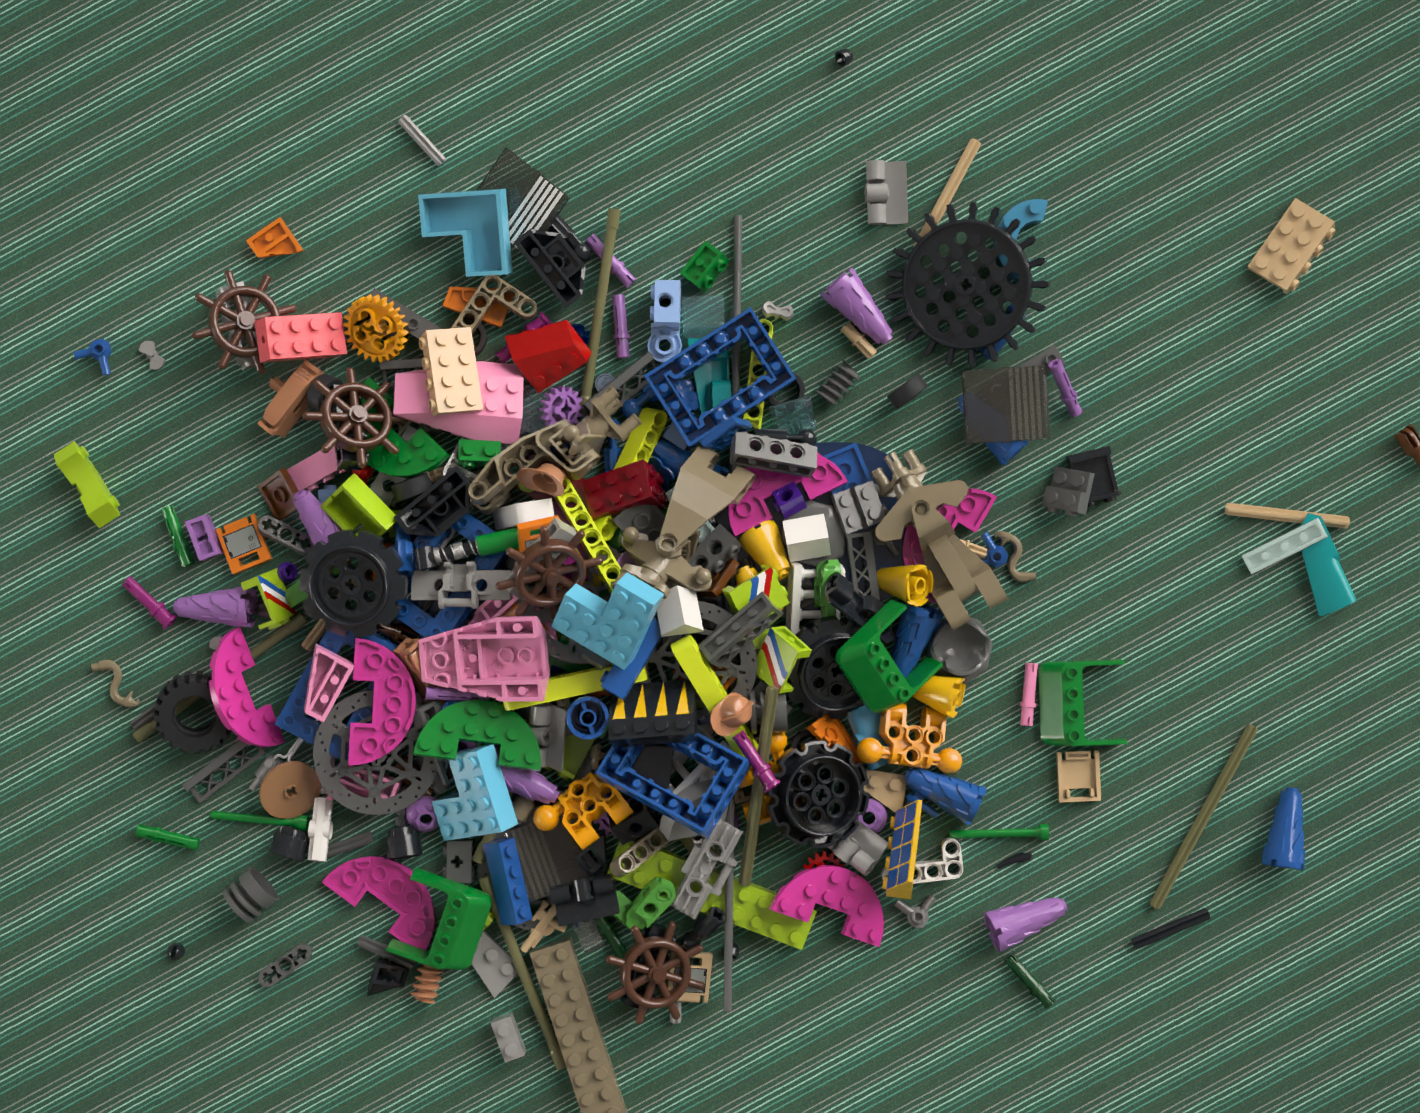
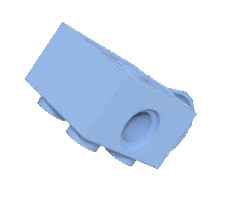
M655 280V285H651V300H654V306H650V319L654 323H651V336L647 346L648 352L652 354L654 359L663 363L680 353L682 348L680 339V280ZM663 299H669L671 304L668 307H662L660 302ZM666 340L670 342L671 347L668 351L659 349L661 341Z

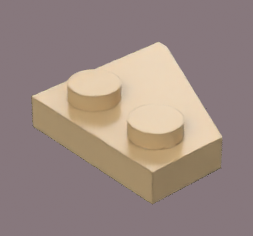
M866 769L868 784L864 786V791L896 813L897 809L903 807L907 782L903 779L905 775Z

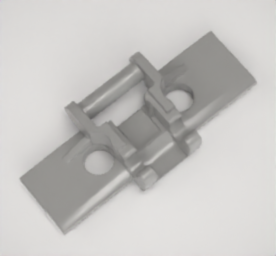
M467 561L466 564L444 562L446 571H414L411 579V600H438L439 609H445V607H472V609H478L479 600H511V594L507 589H496V583L504 581L511 573V570H476L477 564L474 561ZM443 580V587L437 591L435 587L436 582ZM486 580V590L479 591L477 589L478 581ZM471 592V598H448V593Z
M719 819L708 839L704 840L702 846L700 847L699 843L694 844L689 857L681 868V871L686 875L676 892V898L671 906L696 919L710 892L718 896L721 895V888L733 866L736 867L738 863L730 855L743 831ZM714 844L719 845L722 850L721 855L710 850L711 846ZM719 861L724 862L725 865L715 884L709 883L710 874ZM693 881L700 882L702 886L700 892H694L691 889Z

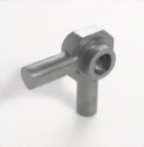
M929 894L921 907L911 908L900 899L894 906L907 915L908 924L915 929L923 928L928 922V910L936 898Z

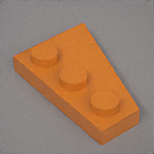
M450 287L443 303V308L461 314L478 288ZM489 288V290H491V291H494V290L497 289V288ZM512 293L504 296V300L507 302H512L514 298ZM478 299L475 305L482 308L487 302L484 299ZM495 301L482 322L502 329L509 310Z
M826 713L822 718H818L806 727L818 740L826 741L827 747L832 742L842 745L854 754L852 762L864 763L857 756V747L839 718L831 719L828 713Z

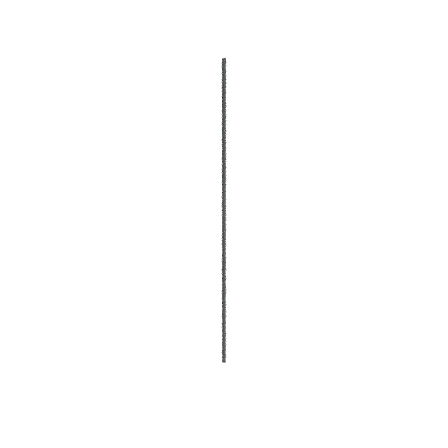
M741 215L734 216L733 318L741 314ZM741 342L732 347V396L740 390ZM731 464V473L738 465ZM730 526V533L734 536ZM738 554L730 559H735L738 562ZM735 575L729 579V586L733 588L737 587ZM729 605V612H730L732 615H734V613H733V611H732V609H731V607H730V605ZM736 656L731 659L733 664H736ZM736 680L728 687V694L735 688ZM735 794L728 805L726 822L734 826ZM733 850V852H732L731 855H730V857L733 858V859H734V850ZM734 866L725 881L726 917L724 926L723 1011H732Z

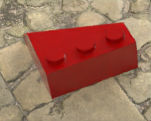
M568 320L505 336L513 362L538 394L588 362L592 354Z

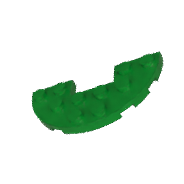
M370 377L364 382V385L375 390L380 387ZM385 393L383 397L392 412L394 400ZM362 398V404H361V406H362V405L365 403V401H366L364 398ZM374 406L367 412L379 414ZM369 422L380 431L381 422ZM391 427L386 438L399 448V453L393 455L384 446L380 445L376 449L369 451L368 464L388 476L411 478L417 477L418 474L434 470L444 463L450 455L421 428L406 442ZM367 433V439L373 438Z
M487 700L462 701L438 712L422 729L413 754L414 756L456 761L459 740L501 746L498 766L541 771L539 745L529 725L513 710L506 711L504 705Z

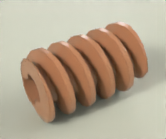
M423 964L424 967L417 968V971L421 972L422 975L415 976V979L420 981V983L413 984V987L418 989V991L411 992V995L419 1001L435 1004L432 998H436L438 994L434 990H438L440 987L436 982H440L442 979L438 974L443 973L444 969H436Z

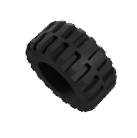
M197 670L196 674L186 671L183 676L178 674L173 677L171 682L167 681L159 692L154 708V721L156 722L157 732L162 733L161 738L163 741H169L171 743L170 747L173 749L177 747L182 748V753L187 754L188 750H193V754H200L201 750H205L206 753L210 752L214 746L218 748L222 745L223 740L227 739L231 733V730H228L220 720L216 710L213 722L202 728L185 726L178 720L175 714L178 702L189 696L203 697L213 705L209 687L212 673L204 675L203 671Z

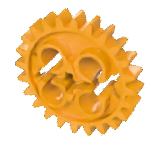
M371 294L366 297L363 296L351 303L352 306L347 308L349 313L344 315V318L348 321L343 324V326L348 328L344 334L350 335L347 342H353L351 349L358 348L357 355L359 356L364 353V359L367 360L371 357L372 362L378 359L380 363L385 360L389 361L399 355V351L405 348L403 344L408 341L403 336L409 333L403 329L408 323L402 322L401 319L405 315L398 314L400 307L394 309V301L388 304L387 297L380 300L378 294L374 297ZM367 312L370 314L371 318L360 325H354L357 321L368 316ZM397 331V334H395V336H391L383 341L384 345L381 343V338L385 337L386 335L392 332Z

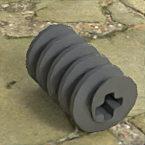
M842 360L844 366H836L839 373L831 372L833 379L826 377L825 380L828 385L820 384L822 392L815 390L828 404L837 406L838 403L835 398L843 399L841 391L849 393L847 385L855 386L852 379L860 380L857 372L844 360Z

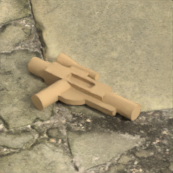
M544 899L538 911L532 917L533 919H531L534 922L536 919L540 921L535 928L530 930V935L520 947L525 953L531 947L535 948L543 936L550 935L555 929L564 933L567 925L558 926V921L553 919L557 914L555 905H552L547 912L544 910L550 905Z

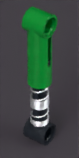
M517 528L476 536L475 541L470 542L468 540L467 543H453V546L451 544L449 547L442 548L441 546L440 549L433 546L413 549L416 571L437 567V564L442 563L444 560L450 561L453 558L455 560L463 559L465 556L468 557L472 554L476 556L479 554L482 557L504 552L508 548L517 549L519 548ZM540 529L530 531V535L540 534Z

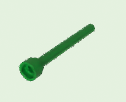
M211 811L209 815L211 819L294 827V829L308 832L310 818L307 815H300L299 817L289 819Z
M1040 824L1035 828L951 830L948 836L954 839L1036 837L1040 841H1049V825Z

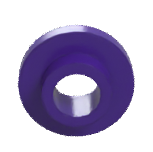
M290 562L281 563L277 568L280 580L285 583L295 580L298 573L297 567Z

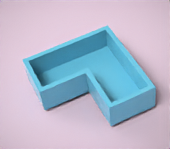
M506 189L418 195L422 237L463 236L466 277L513 273Z
M626 573L616 583L608 602L580 585L575 584L564 595L551 627L625 670L635 659L664 594L629 573Z
M494 744L461 750L457 752L456 761L448 760L458 792L447 794L432 801L444 841L500 833L518 824L501 767L498 766L499 760Z

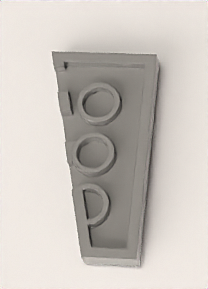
M483 930L471 964L495 999L518 972L511 955Z

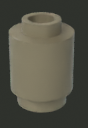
M516 795L512 806L518 824H521L522 821L527 822L535 806V800L532 801Z

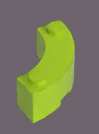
M73 441L54 454L56 465L71 485H76L81 495L79 498L84 505L87 515L98 528H101L120 516L118 510L120 504L116 497L111 495L100 474L89 460L87 450L83 446L79 447Z

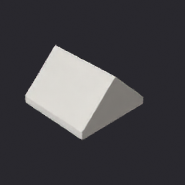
M824 513L782 521L789 562L831 555Z
M678 585L669 589V595L666 599H662L656 611L661 637L703 632L696 591Z

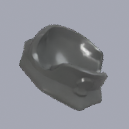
M807 500L805 501L807 508L786 519L784 518V520L824 513L831 555L796 562L817 567L821 561L839 559L845 555L846 535L843 533L833 505ZM783 528V530H782V535H781V539H782V542L784 543V545H785L786 548H787L786 539H785V534H784V528Z
M970 617L971 620L952 630L948 621L944 618L929 641L927 656L942 662L943 666L937 671L939 676L965 678V681L962 683L967 684L988 669L993 643L980 620Z

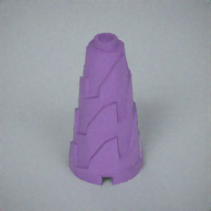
M851 267L848 269L850 272L849 276L846 272L842 273L826 288L828 294L823 291L820 295L834 309L836 308L844 317L851 320L865 335L867 334L877 344L882 343L884 345L893 337L891 335L892 330L885 321L881 311L875 305L871 295L863 286V282L858 277L856 271Z
M301 489L294 494L295 499L293 503L314 545L321 540L328 543V535L342 530L320 507L323 503L319 502L310 490L305 491Z
M242 587L178 598L173 604V610L179 617L251 628L257 621V619H252V615L256 614L255 608L257 607L258 598L256 590H252V588L243 590Z
M494 745L499 760L501 746ZM501 767L508 792L548 805L550 802L555 803L560 793L556 791L558 787L546 780L538 772Z
M1058 897L1036 902H1025L1015 906L1009 905L984 912V922L986 929L990 930L991 934H989V937L998 952H1003L1022 942L1024 938L1040 932L1042 928L1064 916L1065 911H1067V905L1064 899L1060 900Z

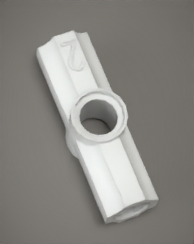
M322 797L315 798L313 817L308 827V837L310 838L308 849L309 861L327 862L328 844L333 833V822L331 821L333 800H326L327 798Z

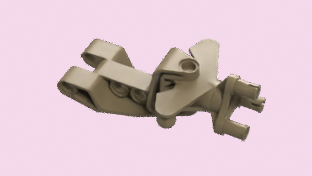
M609 386L599 397H594L590 401V415H587L577 425H571L566 419H563L520 438L498 455L492 457L471 483L468 493L478 510L482 514L489 515L511 497L510 490L519 483L517 473H509L513 467L535 469L541 463L550 461L557 468L564 470L571 480H580L600 460L599 453L606 437L624 442L629 437L628 435L642 424L641 420L633 413L621 425H616L610 416L623 407V405L617 398L620 396L614 387ZM564 443H568L570 445V450L567 447H564ZM550 447L553 448V450L562 458V460H563L569 467H567L564 463H562V462L553 454V452L550 450ZM529 453L536 454L533 460L528 461L525 458ZM482 489L481 492L477 495V497H475L474 494L476 490ZM489 500L491 501L489 506L481 507L482 504L487 503Z
M700 444L680 468L660 537L655 542L649 541L647 534L639 533L635 527L631 526L624 529L621 544L638 566L624 564L620 570V575L611 585V588L614 590L616 583L626 573H629L664 594L662 599H666L670 593L667 585H678L691 590L707 591L712 585L710 571L701 565L692 567L688 563L695 554L700 536L698 529L728 505H738L753 484L756 475L739 465L726 477L717 473L713 468L717 464L720 455Z
M908 450L902 455L910 470L902 465L896 452H892L890 454L894 462H892L889 455L884 458L893 473L891 482H889L882 467L870 473L875 483L880 487L881 497H896L898 500L876 527V537L882 542L900 540L904 528L911 525L916 528L925 566L933 574V598L952 630H955L971 620L962 604L964 600L979 592L985 599L989 609L1007 600L1008 597L988 564L982 561L954 534L955 532L948 520L938 512L944 505L957 508L967 496V484L961 480L923 486L921 481L927 473V469L924 464L920 463L914 450Z

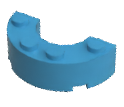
M1032 199L1015 205L1003 216L997 226L1006 230L1013 220L1019 219L1021 223L1012 234V237L1017 241L1020 229L1029 224H1040L1043 221L1048 200ZM993 238V248H994V247L996 246V241H995V239ZM1000 255L997 258V262L1000 267H1004L1008 259L1005 255ZM1012 272L1009 277L1019 282V275L1016 272Z

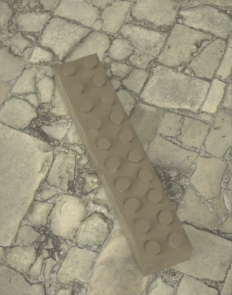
M568 937L531 949L532 963L581 1113H628L572 938Z

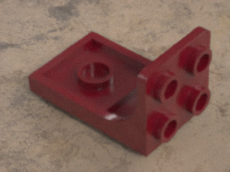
M644 459L582 481L588 511L593 521L639 505H654L662 511L666 510L668 499L665 491L662 490L663 477L660 472L654 469L653 465H649Z

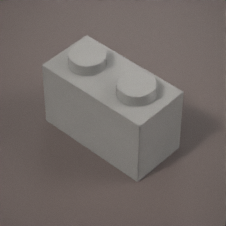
M513 1012L494 1018L491 1026L504 1062L506 1063L525 1056L527 1050Z

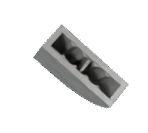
M713 779L694 783L679 792L677 796L684 800L686 798L689 799L694 807L697 808L702 800L701 796L703 793L706 794ZM728 806L720 818L724 821L726 820ZM662 815L659 830L668 841L699 835L669 817Z

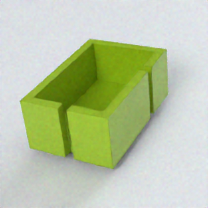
M355 473L320 506L342 530H354L361 523L363 527L355 534L356 536L362 530L382 536L396 522L394 519L396 515Z

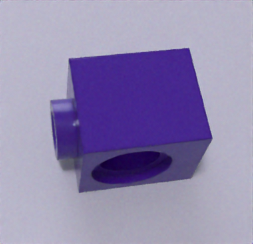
M794 481L772 492L775 500L772 502V505L777 513H782L785 519L807 508L804 498Z

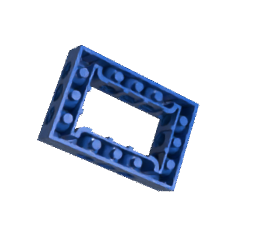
M751 307L644 375L690 448L731 417H740L796 381L795 375ZM745 339L767 374L758 377L754 383L744 389L741 388L738 393L727 400H722L718 406L708 412L705 411L696 419L675 386V383Z
M468 512L439 537L418 535L412 545L413 549L426 546L440 548L445 539L450 537L452 528L471 542L475 541L476 536L496 531ZM506 551L482 557L478 554L474 560L477 564L476 570H501L509 556L506 554ZM413 557L414 571H416L415 561ZM407 576V578H408V590H407V594H408V593H411V579H412V576H410V577ZM479 580L477 589L479 591L486 590V580ZM452 592L449 598H471V592ZM404 598L403 600H398L402 609L397 618L426 638L462 627L473 609L472 607H445L433 618V614L419 608L416 602Z
M326 630L319 643L320 646L336 654L340 651L343 643L355 648V638L376 642L392 652L398 646L377 633L364 637H355L352 631H349V634L346 636H341ZM312 656L275 725L314 745L316 733L321 723L315 721L316 718L314 717L310 718L304 715V704L313 660ZM374 681L370 682L366 690H374ZM368 706L354 711L346 726H350L351 722L357 723L372 715L373 707ZM333 734L329 752L331 755L341 759V737ZM346 742L345 760H348L349 743Z
M698 732V741L666 744L718 772L717 775L713 776V782L706 794L703 793L701 796L702 800L697 808L694 807L689 799H682L673 794L669 788L666 790L660 787L652 779L649 778L648 780L638 775L631 768L645 745L617 748L611 746L596 774L601 781L708 839L751 765L747 758Z

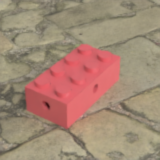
M342 312L264 317L254 321L260 363L333 358L347 354Z

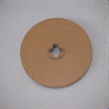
M299 761L285 762L270 770L262 780L259 789L260 802L263 808L274 817L282 819L298 817L313 807L315 798H318L320 795L321 782L317 772L310 765ZM292 787L294 788L293 791H289L287 793V789H292Z

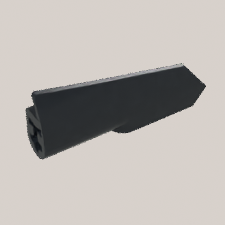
M839 572L832 573L826 581L825 596L828 603L860 627H863L885 605L872 595L861 596L854 590V585ZM892 623L880 635V640L884 644L896 639Z

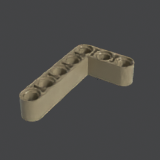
M489 275L482 281L451 329L471 327L473 334L495 301L524 320H531L536 316L537 306L531 298L498 276ZM489 282H496L498 288L491 291L487 288V284ZM512 293L516 298L513 302H507L504 300V296ZM478 299H484L487 303L484 307L479 308L475 305V302ZM524 305H531L533 307V311L529 314L523 313L521 309ZM466 316L475 318L474 323L471 325H466L463 320Z
M659 827L648 832L610 863L611 873L616 877H622L632 872L670 841L659 830ZM697 835L695 836L696 840L693 837L680 839L687 851L691 853L694 844L699 843L701 847L706 838ZM650 838L654 841L655 846L651 844ZM716 844L712 845L710 850L719 854ZM635 850L639 852L640 858L636 855ZM620 862H622L625 865V869L621 867Z

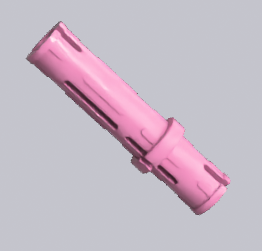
M1025 663L1022 702H1020V706H1022L1020 725L1033 726L1034 707L1037 704L1035 703L1038 668L1036 663Z

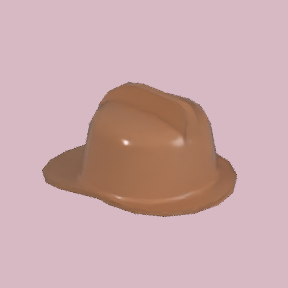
M544 463L537 469L523 468L517 472L518 481L528 489L553 496L564 494L562 484L566 472L553 464Z
M737 692L728 694L711 712L710 724L712 729L720 736H729L752 717V705L754 702Z

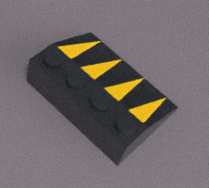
M679 680L634 684L624 701L611 694L609 741L613 748L698 741L696 690L691 681Z

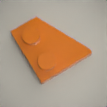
M281 217L246 240L259 259L302 253L304 251Z

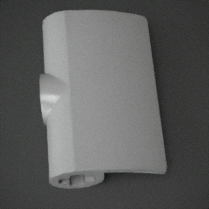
M866 161L867 184H865V201L867 202L868 225L908 223L906 161Z
M548 703L531 706V724H529V727L532 729L539 745L541 768L549 766L562 772L567 710Z
M857 819L859 823L857 829L844 840L836 837L834 845L828 848L847 864L849 863L864 876H867L874 869L889 843Z

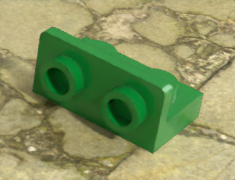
M704 241L681 270L680 274L705 293L713 285L718 275L726 269L729 259L721 251L707 241Z
M459 439L458 466H462L464 469L484 468L492 457L501 452V441Z

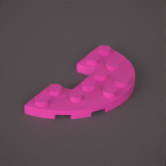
M817 453V469L811 478L744 467L756 476L753 484L739 504L729 505V521L734 537L745 533L753 526L754 528L760 526V523L773 519L764 500L773 496V491L794 481L796 485L802 484L811 501L848 483L847 479L832 461H829L819 453Z
M968 488L967 496L957 508L944 505L938 512L948 520L953 530L957 523H960L976 533L997 496L983 490ZM911 525L906 528L903 539L902 555L904 566L925 565L917 530ZM928 593L926 599L934 604L935 600L932 593Z
M236 627L222 637L217 651L213 652L211 658L212 680L209 681V687L214 708L224 726L228 730H232L240 741L248 745L260 747L282 744L285 740L280 727L275 725L276 717L271 704L255 709L241 672L255 666L241 627Z
M355 638L353 680L374 681L372 723L351 722L348 765L373 762L395 749L410 729L416 706L413 681L403 662L392 651L381 644Z
M380 856L355 858L338 866L322 881L323 884L354 907L365 893L369 891L400 914V917L391 927L389 933L401 942L424 950L428 948L435 925L433 901L424 884L410 880L414 871L404 864L393 859L387 860L386 857Z
M821 865L820 867L799 872L793 876L794 878L786 886L783 885L769 907L772 911L807 923L810 920L815 903L848 914L841 934L880 947L884 926L880 901L873 888L865 879L846 868Z

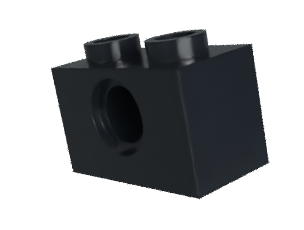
M636 801L629 805L634 813L618 825L609 815L610 829L622 845L634 841L636 838L659 827L658 815L654 809Z

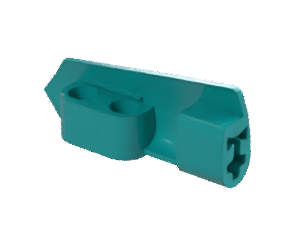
M701 337V338H689V339H688V344H689V346H691V345L694 344L695 342L699 341V340L702 339L703 337ZM728 350L694 371L701 414L705 411H710L718 406L722 400H727L731 397Z
M1307 513L1301 526L1319 518L1328 537L1301 550L1318 615L1324 616L1357 600L1339 563L1340 556L1322 517Z

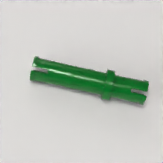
M166 506L160 509L174 545L173 550L176 551L179 557L181 567L193 565L194 561L188 547L190 544L184 537L174 506Z
M138 824L135 837L153 840V843L161 842L197 851L200 843V838L162 830V827L154 828Z

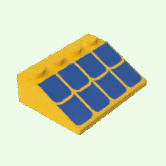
M922 800L914 801L897 809L896 816H891L890 829H894L893 837L889 836L887 848L891 849V856H886L885 869H889L888 877L884 876L882 888L886 889V896L911 899Z

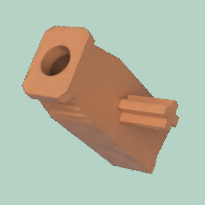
M305 359L303 364L285 383L277 376L274 379L271 378L269 387L276 391L277 394L267 406L263 419L259 420L257 424L269 434L280 435L282 438H285L309 407L307 404V392L311 383L319 375L326 373Z
M406 638L393 650V653L403 662L414 685L425 699L426 686H442L422 682L419 638ZM439 700V701H440V703H441V706H443V705H444L447 701H449V700Z

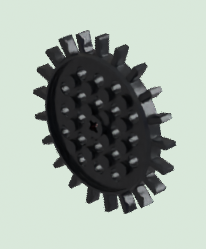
M976 202L970 203L969 218L957 220L953 204L946 205L949 222L940 226L937 225L935 218L930 213H926L924 215L925 220L930 226L931 231L921 237L916 230L908 228L906 230L907 234L917 243L911 253L906 252L902 248H894L892 251L907 261L903 272L897 270L886 271L887 276L902 279V291L886 295V300L895 301L901 298L904 300L907 310L897 314L893 321L894 323L902 322L908 317L911 318L916 328L908 334L905 340L911 342L921 333L927 336L931 341L924 351V356L929 357L934 352L937 344L948 347L946 365H952L955 360L956 350H967L969 366L975 367L977 362L976 349L987 347L992 361H999V354L995 348V344L1005 339L1015 351L1020 348L1018 342L1011 335L1018 325L1028 332L1034 333L1036 331V328L1031 323L1023 319L1028 308L1036 311H1046L1045 305L1033 302L1031 298L1033 288L1044 289L1050 287V282L1044 280L1033 281L1031 269L1047 263L1046 258H1037L1033 261L1028 260L1024 250L1036 242L1035 236L1028 237L1021 244L1012 237L1013 232L1021 223L1019 219L1013 220L1006 230L995 225L1000 215V208L998 207L993 208L988 222L977 220L978 207ZM960 232H964L967 236L964 244H959L956 240V236ZM989 237L994 238L996 241V246L991 250L985 246V241ZM943 244L949 247V253L946 256H942L939 253V248ZM972 249H975L979 255L978 259L974 262L968 258V253ZM1000 255H1005L1008 259L1004 267H1000L997 264V258ZM925 256H929L932 259V265L929 268H925L922 265V259ZM955 261L961 265V270L957 274L951 271V264ZM983 267H987L990 270V276L987 279L981 278L979 274L980 269ZM1012 272H1016L1019 275V282L1014 285L1008 279ZM938 273L944 277L943 283L939 286L933 281L934 276ZM969 279V283L972 284V287L967 288L966 291V287L963 286V282H967V280ZM995 284L1000 285L1002 288V293L997 297L991 293V288ZM920 285H923L927 290L926 295L922 298L916 293ZM948 291L955 293V300L952 303L947 302L945 299V294ZM977 296H981L984 299V306L982 308H977L974 305V299ZM1005 302L1013 304L1014 309L1012 313L1007 314L1003 311ZM930 303H935L938 306V312L935 315L930 314L928 311ZM960 308H964L967 311V317L964 320H960L957 317V311ZM990 313L996 317V323L992 326L988 325L985 321L986 316ZM942 320H946L950 324L947 332L941 331L939 327ZM972 325L976 326L979 330L975 338L968 334V329Z

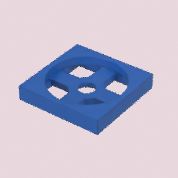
M731 417L700 442L703 447L722 451L731 444V440L736 432H748L753 426L749 420Z

